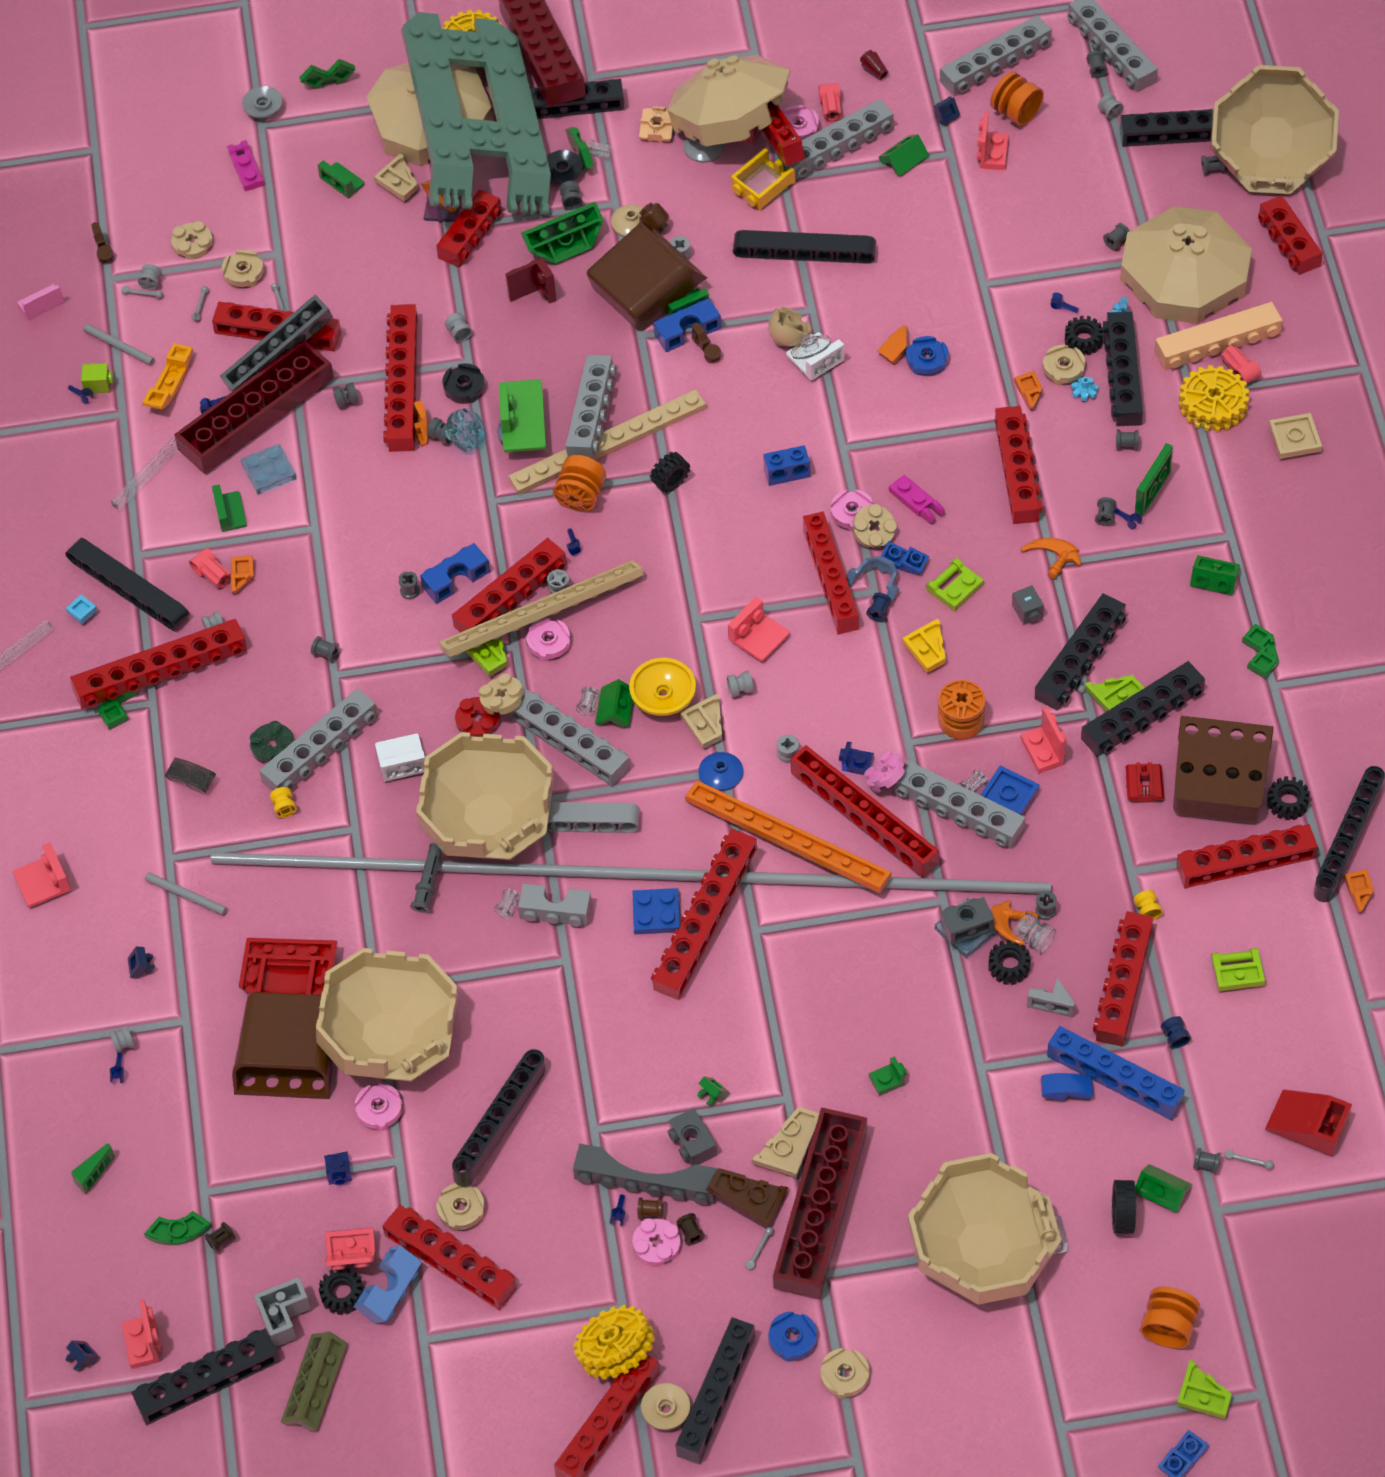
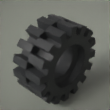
M1080 316L1079 320L1075 317L1073 322L1071 320L1068 322V325L1065 327V345H1068V348L1074 349L1075 347L1083 355L1085 352H1087V355H1091V351L1096 353L1097 349L1101 348L1103 327L1101 328L1100 322L1097 323V319L1094 318L1091 321L1090 316H1087V319H1084V316ZM1079 333H1088L1092 337L1088 339L1078 338L1076 335Z
M670 452L669 455L665 454L663 459L660 458L658 464L655 463V469H652V474H650V480L665 493L674 491V487L677 489L680 483L683 484V479L687 478V473L690 472V464L679 453Z
M1284 776V781H1282L1281 777L1278 778L1277 783L1273 782L1269 788L1267 803L1269 810L1272 809L1271 813L1273 815L1278 813L1277 818L1279 819L1285 816V820H1289L1290 816H1292L1293 820L1297 819V815L1302 817L1303 813H1306L1309 804L1310 791L1306 784L1303 785L1302 780L1296 782V777H1292V780H1289L1288 776ZM1286 793L1293 794L1297 797V801L1285 803L1280 799V796Z
M1003 940L1000 941L999 946L995 944L989 954L988 965L991 976L993 978L996 977V981L999 983L1003 979V984L1008 985V981H1011L1012 985L1016 984V980L1019 983L1022 982L1023 977L1026 978L1030 971L1031 956L1029 950H1026L1025 945L1011 944L1010 940H1007V944ZM1004 957H1014L1019 963L1016 967L1007 968L1000 961Z
M346 1267L344 1271L338 1269L335 1273L333 1270H329L330 1275L328 1276L325 1273L323 1276L324 1281L320 1280L319 1294L326 1309L329 1308V1311L333 1314L337 1311L338 1315H342V1311L349 1314V1309L351 1308L355 1311L354 1305L364 1290L359 1275L357 1276L354 1270L350 1273V1269ZM340 1284H346L351 1288L349 1295L343 1298H336L332 1294L334 1287Z

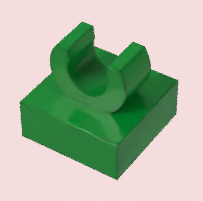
M703 1076L698 1083L703 1089L698 1092L697 1096L704 1098L708 1093L710 1098L706 1104L709 1106H713L717 1098L725 1099L729 1094V1091L714 1078Z

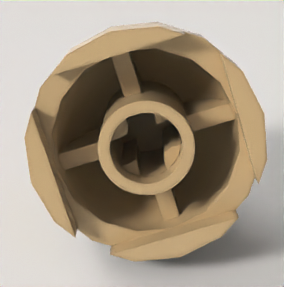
M777 307L770 317L768 329L773 337V341L777 345L795 347L807 338L811 332V326L808 321L804 323L800 320L802 315L787 307H781L778 310Z

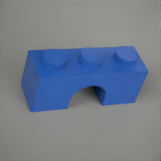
M709 298L653 322L654 335L665 352L685 345L684 330L692 328L694 323H699L705 330L706 335L722 328L721 315Z
M475 543L468 547H463L458 553L445 558L433 568L425 570L420 575L422 588L438 604L454 594L453 581L451 580L453 577L464 575L473 583L490 573L489 560Z

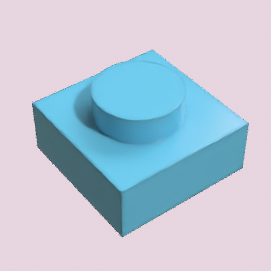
M80 595L66 607V612L80 624H83L97 612V607Z

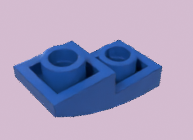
M888 541L881 554V557L894 562L896 569L919 575L929 558L928 555L912 547L906 550Z
M1054 1073L1040 1077L1042 1097L1064 1101L1067 1096L1090 1100L1093 1096L1092 1079L1089 1075Z
M1188 1429L1175 1448L1172 1447L1164 1457L1158 1468L1170 1477H1184L1205 1453L1209 1444Z

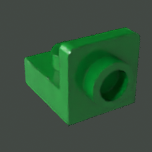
M894 1056L890 1058L889 1065L870 1072L869 1079L878 1095L881 1096L904 1086L907 1072L903 1063H898Z

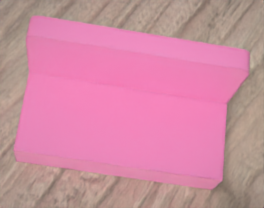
M53 284L17 303L26 319L30 320L65 302L59 285L55 286Z

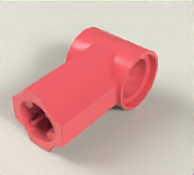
M839 83L819 85L820 103H822L824 119L829 122H836L841 118Z
M1231 345L1221 354V359L1233 370V374L1241 375V381H1246L1248 384L1261 377L1259 365L1254 360L1249 361L1237 346Z
M205 548L189 561L193 571L199 576L203 575L216 588H224L228 585L231 573L218 562L215 555L208 548Z

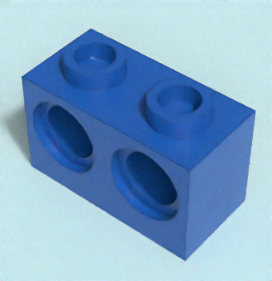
M805 445L763 454L764 471L769 486L811 477L810 460Z

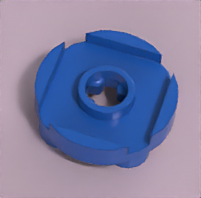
M918 337L913 340V344L907 347V364L916 375L943 372L948 362V348L944 342L936 341L935 337ZM924 353H928L931 357L926 358L923 356Z
M794 1312L782 1313L770 1325L768 1333L769 1345L772 1351L786 1362L802 1359L808 1356L817 1345L816 1326L807 1315L794 1314ZM788 1332L799 1334L796 1340L787 1339Z

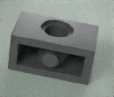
M984 897L979 899L973 898L964 904L949 906L941 911V925L950 945L994 931V918Z
M695 1108L669 1120L670 1130H668V1135L673 1143H678L680 1147L679 1153L684 1162L688 1161L691 1166L699 1165L717 1156V1145ZM688 1137L696 1138L693 1141L686 1140Z

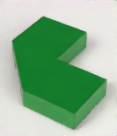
M338 59L327 71L310 65L299 78L301 83L317 89L324 87V84L344 83L356 69L353 64Z
M569 127L565 129L572 149H576L577 154L582 160L583 168L594 167L588 146L584 141H581L578 128Z
M1254 624L1242 638V643L1258 652L1248 663L1247 668L1263 679H1266L1279 663L1274 635Z
M137 691L125 693L115 699L103 701L100 704L98 713L109 730L129 720L120 704L137 696Z

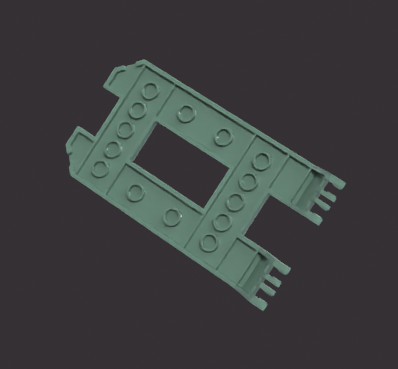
M419 12L403 25L401 32L432 166L429 190L430 205L438 207L440 204L438 195H443L444 207L449 208L451 205L452 208H458L459 196L462 197L463 208L471 210L474 169L471 155L506 158L509 170L506 203L508 213L517 212V201L520 202L522 214H527L529 211L530 215H535L537 211L535 203H539L541 216H548L550 211L548 199L551 173L517 36L496 20L481 18L475 19L474 27L476 32L442 29L438 14ZM450 64L484 67L497 121L462 118Z

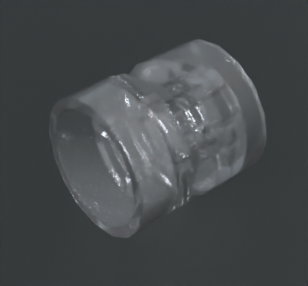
M1026 913L1018 922L1014 934L1023 940L1025 944L1029 943V948L1041 955L1051 945L1056 929L1045 922L1040 924V920L1037 917Z

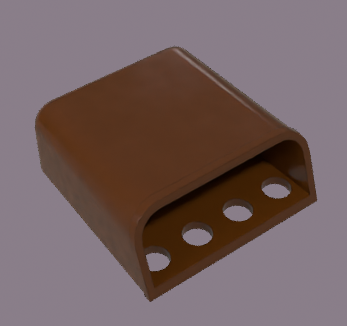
M640 221L637 226L587 270V277L592 288L638 331H643L669 309L668 304L682 299L708 278L655 228L643 221Z
M1181 716L1173 800L1174 811L1179 815L1249 824L1257 822L1261 814L1274 726ZM1192 725L1197 727L1198 732L1191 735L1185 731V728ZM1216 728L1220 730L1221 734L1218 737H1211L1208 731ZM1233 731H1240L1243 734V738L1235 740L1230 734ZM1261 733L1265 735L1266 740L1259 743L1253 739V736Z
M253 992L248 995L232 1072L234 1095L330 1099L333 1061L316 1041V1024L320 1012L321 995ZM247 1076L255 1078V1083L251 1086L243 1085L242 1081ZM274 1077L279 1082L275 1087H268L265 1084L266 1080ZM297 1078L301 1080L302 1083L298 1088L293 1089L288 1085L292 1079ZM315 1080L324 1081V1087L320 1090L313 1089L311 1085Z

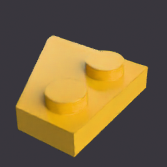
M938 618L902 638V643L926 673L946 663Z

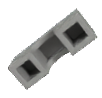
M523 884L518 905L520 919L530 922L536 920L546 921L550 924L564 923L575 927L581 925L588 926L592 905L591 891L568 889L567 896L563 901L551 903L547 900L546 886Z

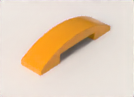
M173 343L166 356L167 364L155 387L150 388L142 402L143 406L163 410L170 404L186 375L193 347Z

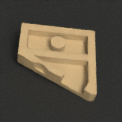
M401 153L374 176V181L403 201H406L418 190L417 182L412 177L411 170L406 165L404 156Z
M718 694L680 712L682 720L703 749L722 740Z

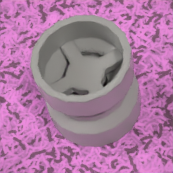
M461 313L452 314L446 319L445 326L451 332L455 342L466 341L472 335V329L466 323V319Z
M749 671L741 672L738 678L733 674L726 677L731 697L739 696L740 691L747 694L754 692Z

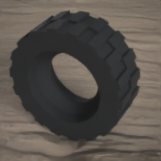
M1114 1180L1112 1189L1113 1232L1118 1234H1134L1136 1224L1134 1180Z

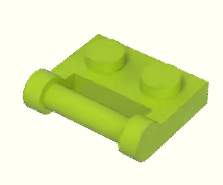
M955 558L944 572L934 581H929L925 587L930 594L953 611H956L984 585V579L964 566L960 559ZM955 572L960 574L944 590L939 588Z
M1250 948V951L1227 954L1211 953V962L1214 968L1218 991L1265 986L1258 948ZM1246 960H1251V961H1252V962H1249V963L1232 964V965H1224V966L1221 965L1222 963H1230V962H1238V961H1246Z

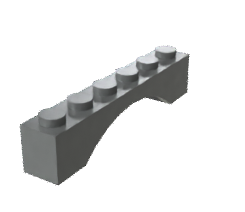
M579 1143L573 1173L574 1179L585 1184L591 1182L598 1183L607 1188L620 1187L629 1192L642 1191L652 1196L664 1195L679 1201L686 1199L697 1204L706 1205L707 1203L714 1204L715 1196L706 1191V1188L718 1168L695 1164L687 1169L673 1173H644L620 1164L602 1147Z

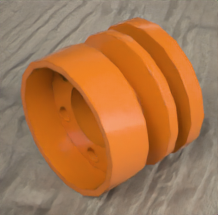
M1010 72L996 85L990 99V105L992 109L999 111L1000 114L1007 115L1008 119L1017 125L1023 126L1032 120L1043 102L1044 91L1034 83L1027 82L1026 78L1021 77L1018 73Z
M571 455L565 459L562 465L560 475L553 488V496L560 504L571 510L589 511L596 505L600 494L599 491L606 479V470L600 463L590 457Z
M955 680L946 684L941 689L938 697V723L943 733L951 738L961 740L969 739L982 730L985 722V695L980 686L972 681Z
M1164 1286L1155 1287L1151 1290L1147 1303L1148 1311L1144 1313L1140 1326L1141 1334L1149 1341L1163 1347L1174 1349L1187 1347L1194 1327L1192 1324L1196 1322L1200 1309L1199 1301L1191 1294L1180 1289Z

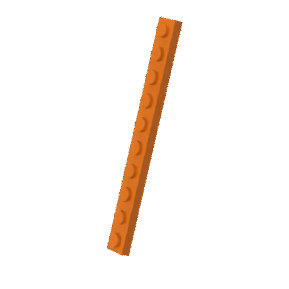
M698 780L685 795L686 802L878 893L883 890L891 879L890 871Z

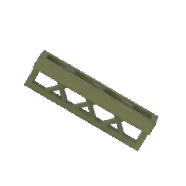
M332 1332L311 1335L281 1423L285 1425L299 1424L309 1431H317L347 1345L346 1341ZM297 1408L295 1416H292L294 1410Z

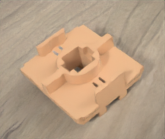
M652 106V108L643 109L639 138L652 142V140L662 143V141L669 142L672 137L673 125L666 107Z

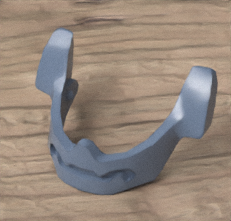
M881 556L866 558L857 569L851 568L848 571L846 579L849 588L853 586L857 578L867 569L879 568L882 573L888 572L891 580L887 585V595L891 598L892 602L894 601L899 588L894 584L897 570L894 562Z

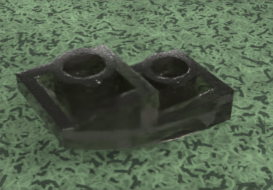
M176 757L165 774L168 780L185 784L189 789L203 793L207 792L216 776V773L207 768Z

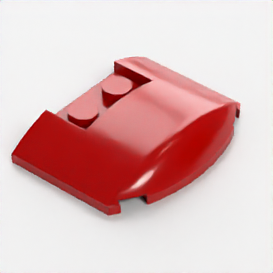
M247 938L239 988L250 994L253 992L322 995L325 973L334 967L338 942L336 940Z

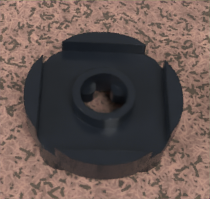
M468 363L458 364V367L454 369L451 367L445 372L442 380L445 396L458 402H475L485 388L484 375L480 372V369ZM464 380H467L466 385L459 384V382L463 383Z

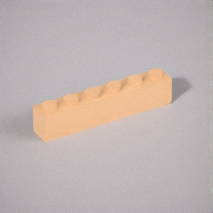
M1269 302L1155 339L1154 352L1165 371L1177 368L1183 364L1196 362L1208 356H1215L1224 352L1231 345L1238 348L1249 343H1255L1261 339L1274 337L1281 333L1283 320L1273 302Z

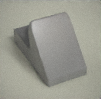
M1058 978L1056 979L1053 993H1049L1044 989H1029L1028 1008L1073 1018L1074 1001Z

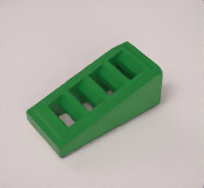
M109 1143L105 1144L71 1171L75 1184L85 1194L115 1157Z

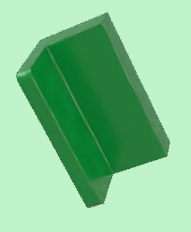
M915 134L908 135L878 157L882 164L890 163L896 175L901 176L928 157L929 153L920 136Z
M323 160L318 164L320 179L347 198H350L365 185L361 178L338 162L331 166Z
M699 288L693 289L682 299L668 304L669 309L666 313L669 316L678 310L688 308L699 301H704L709 298V293L706 288L702 290Z
M220 484L212 486L221 531L225 532L246 527L247 524L239 491L222 494Z
M617 679L601 688L595 724L600 726L611 721L621 728L629 726L633 700L630 696L628 684Z
M1148 1164L1141 1171L1135 1185L1136 1194L1174 1212L1179 1211L1186 1192L1192 1186L1191 1183L1151 1164Z

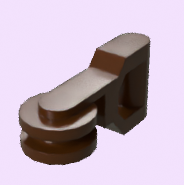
M94 222L91 227L98 247L97 258L101 263H110L114 258L113 250L106 245L99 223Z
M694 323L692 325V340L703 350L705 360L710 363L717 362L721 357L720 347L715 344L709 345L710 340L705 330L699 323Z

